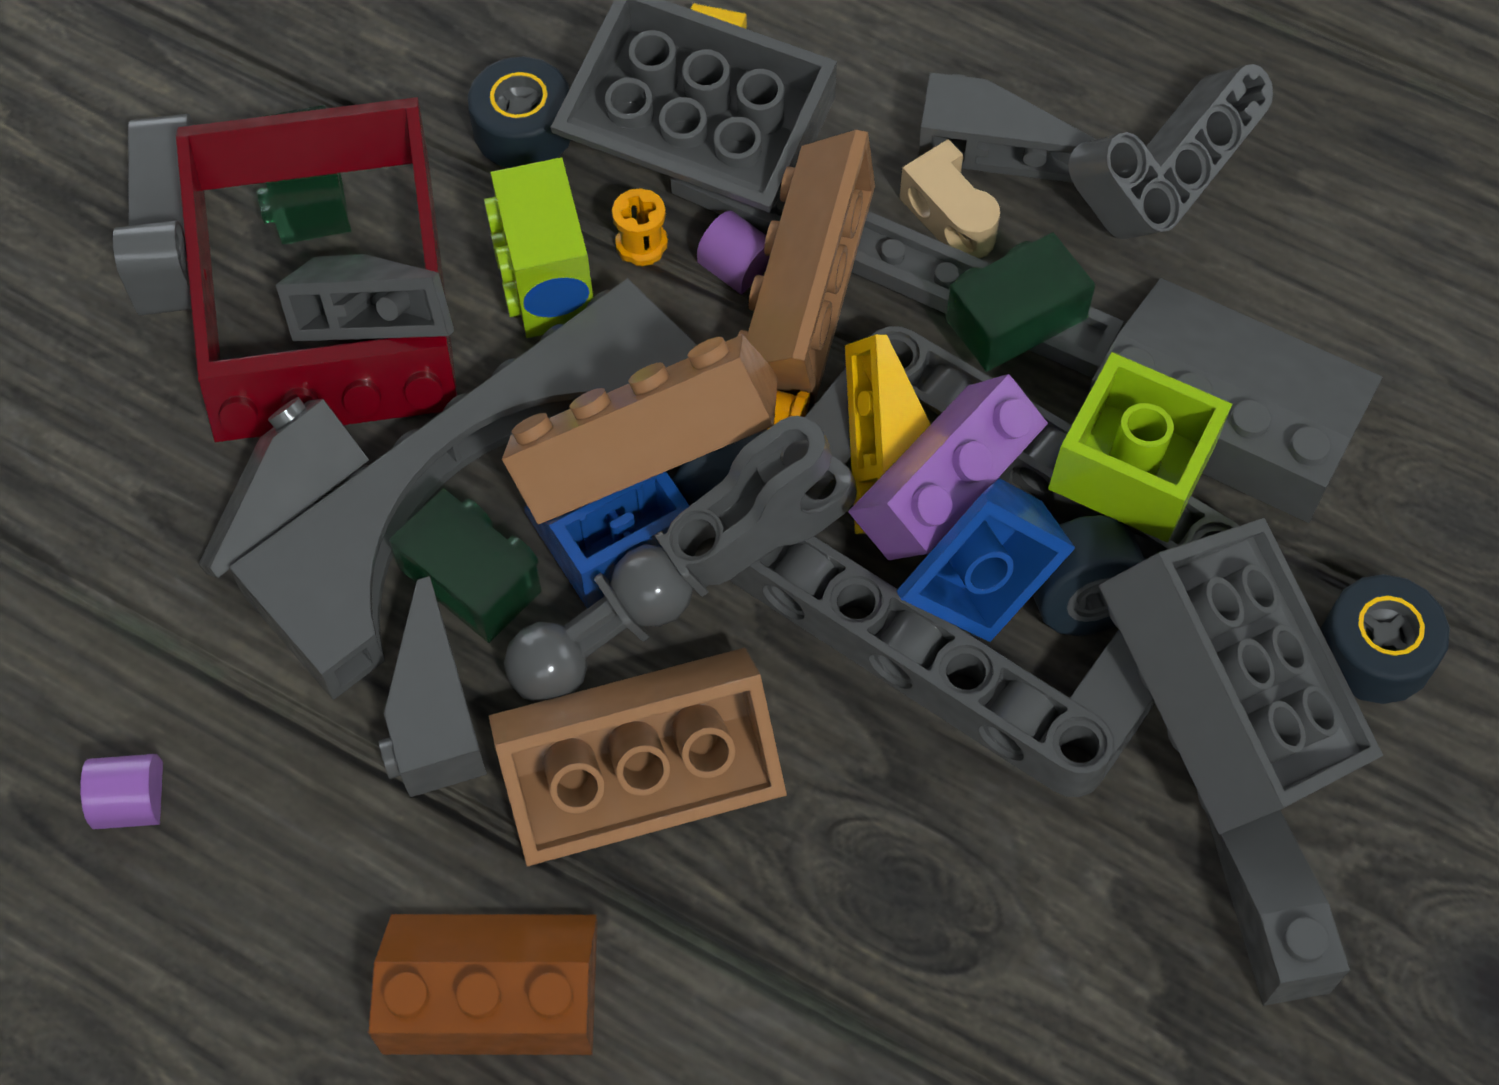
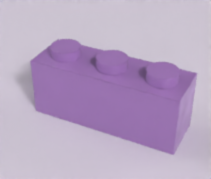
M1010 374L969 385L848 512L888 560L929 554L978 497L1000 477L1045 428L1048 422Z

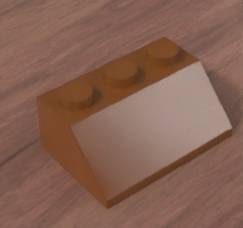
M391 914L374 962L369 1035L382 1055H593L597 915Z

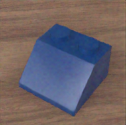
M999 478L978 497L896 592L901 600L991 642L1076 547L1041 500Z

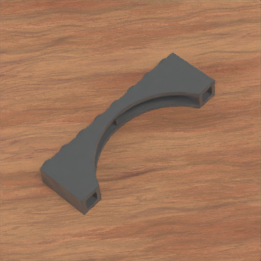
M628 278L611 291L604 290L598 293L582 312L565 324H557L551 327L541 337L539 343L517 359H508L500 364L493 372L491 378L470 393L460 394L453 398L445 406L441 414L422 428L406 432L397 440L393 449L371 465H364L358 468L344 480L342 486L321 501L312 504L294 518L291 523L231 565L229 568L242 595L327 694L335 700L385 662L381 641L380 611L388 568L409 524L423 505L445 482L482 455L508 443L513 428L523 420L539 413H546L548 418L569 410L570 404L584 393L597 388H604L606 393L629 384V378L646 366L654 363H663L665 367L687 359L688 353L697 345Z

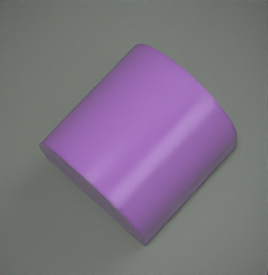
M726 211L718 216L703 234L697 249V263L742 295L752 285L757 274L763 275L766 272L770 256L765 255L764 251L766 234L734 211Z
M157 754L87 759L82 768L80 790L83 814L92 829L160 825L163 761Z

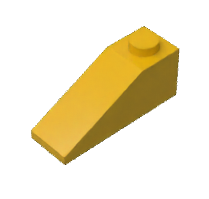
M875 334L845 345L851 468L857 489L854 505L931 425L887 335ZM854 520L855 534H866Z

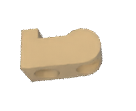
M947 139L902 167L900 200L940 242L974 257L982 258L993 250L996 242L1000 218L999 204L989 193L975 189L961 174L963 154Z

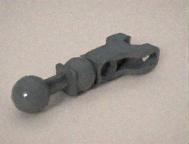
M790 416L770 427L743 447L733 461L728 475L721 483L681 512L671 522L666 534L662 530L655 534L661 545L644 544L628 551L614 566L611 582L601 572L594 577V580L605 595L603 598L565 626L557 623L537 622L521 629L508 644L504 660L506 674L512 688L523 699L534 703L575 693L584 682L588 665L587 657L626 628L643 642L650 638V635L645 627H661L677 620L690 605L693 589L703 597L709 593L706 588L707 586L720 585L732 579L775 548L783 545H793L814 537L845 514L856 499V482L848 467L832 456L830 444L821 427L814 421L802 416ZM807 440L809 442L807 454L802 459L786 467L783 462L785 449L795 441ZM823 478H833L836 480L835 489L829 497L825 499H811L806 495V491L813 487L817 481ZM709 538H716L713 547L707 553L695 556L698 546L703 541Z

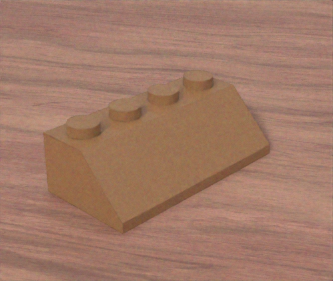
M853 130L803 145L800 149L796 167L787 166L780 190V200L785 202L780 221H771L765 240V255L770 256L764 276L758 274L755 276L750 291L749 310L754 311L749 331L740 330L738 336L743 334L771 365L778 378V391L797 395L800 390L810 392V403L813 404L816 403L875 189L868 132Z
M743 334L726 342L723 337L711 338L695 346L688 353L687 359L671 366L665 367L663 363L651 364L634 373L629 378V384L608 393H606L604 388L593 389L576 398L570 404L569 410L548 418L546 413H539L523 420L513 428L502 461L539 525L772 427L775 419L778 378L771 365Z
M746 648L489 715L494 744L527 867L787 796L761 675Z

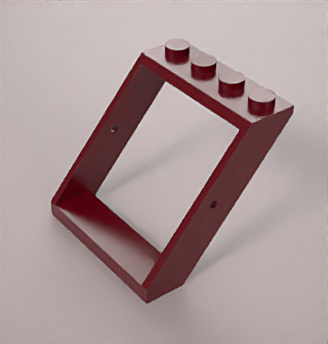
M418 97L178 127L176 144L198 380L214 442L264 435L273 428L268 418L282 406L297 397L303 403H306L308 400L324 399L342 425L443 412L445 406L458 396L450 335L386 338L221 360L204 190L413 164L426 270L439 273L445 295L428 151Z

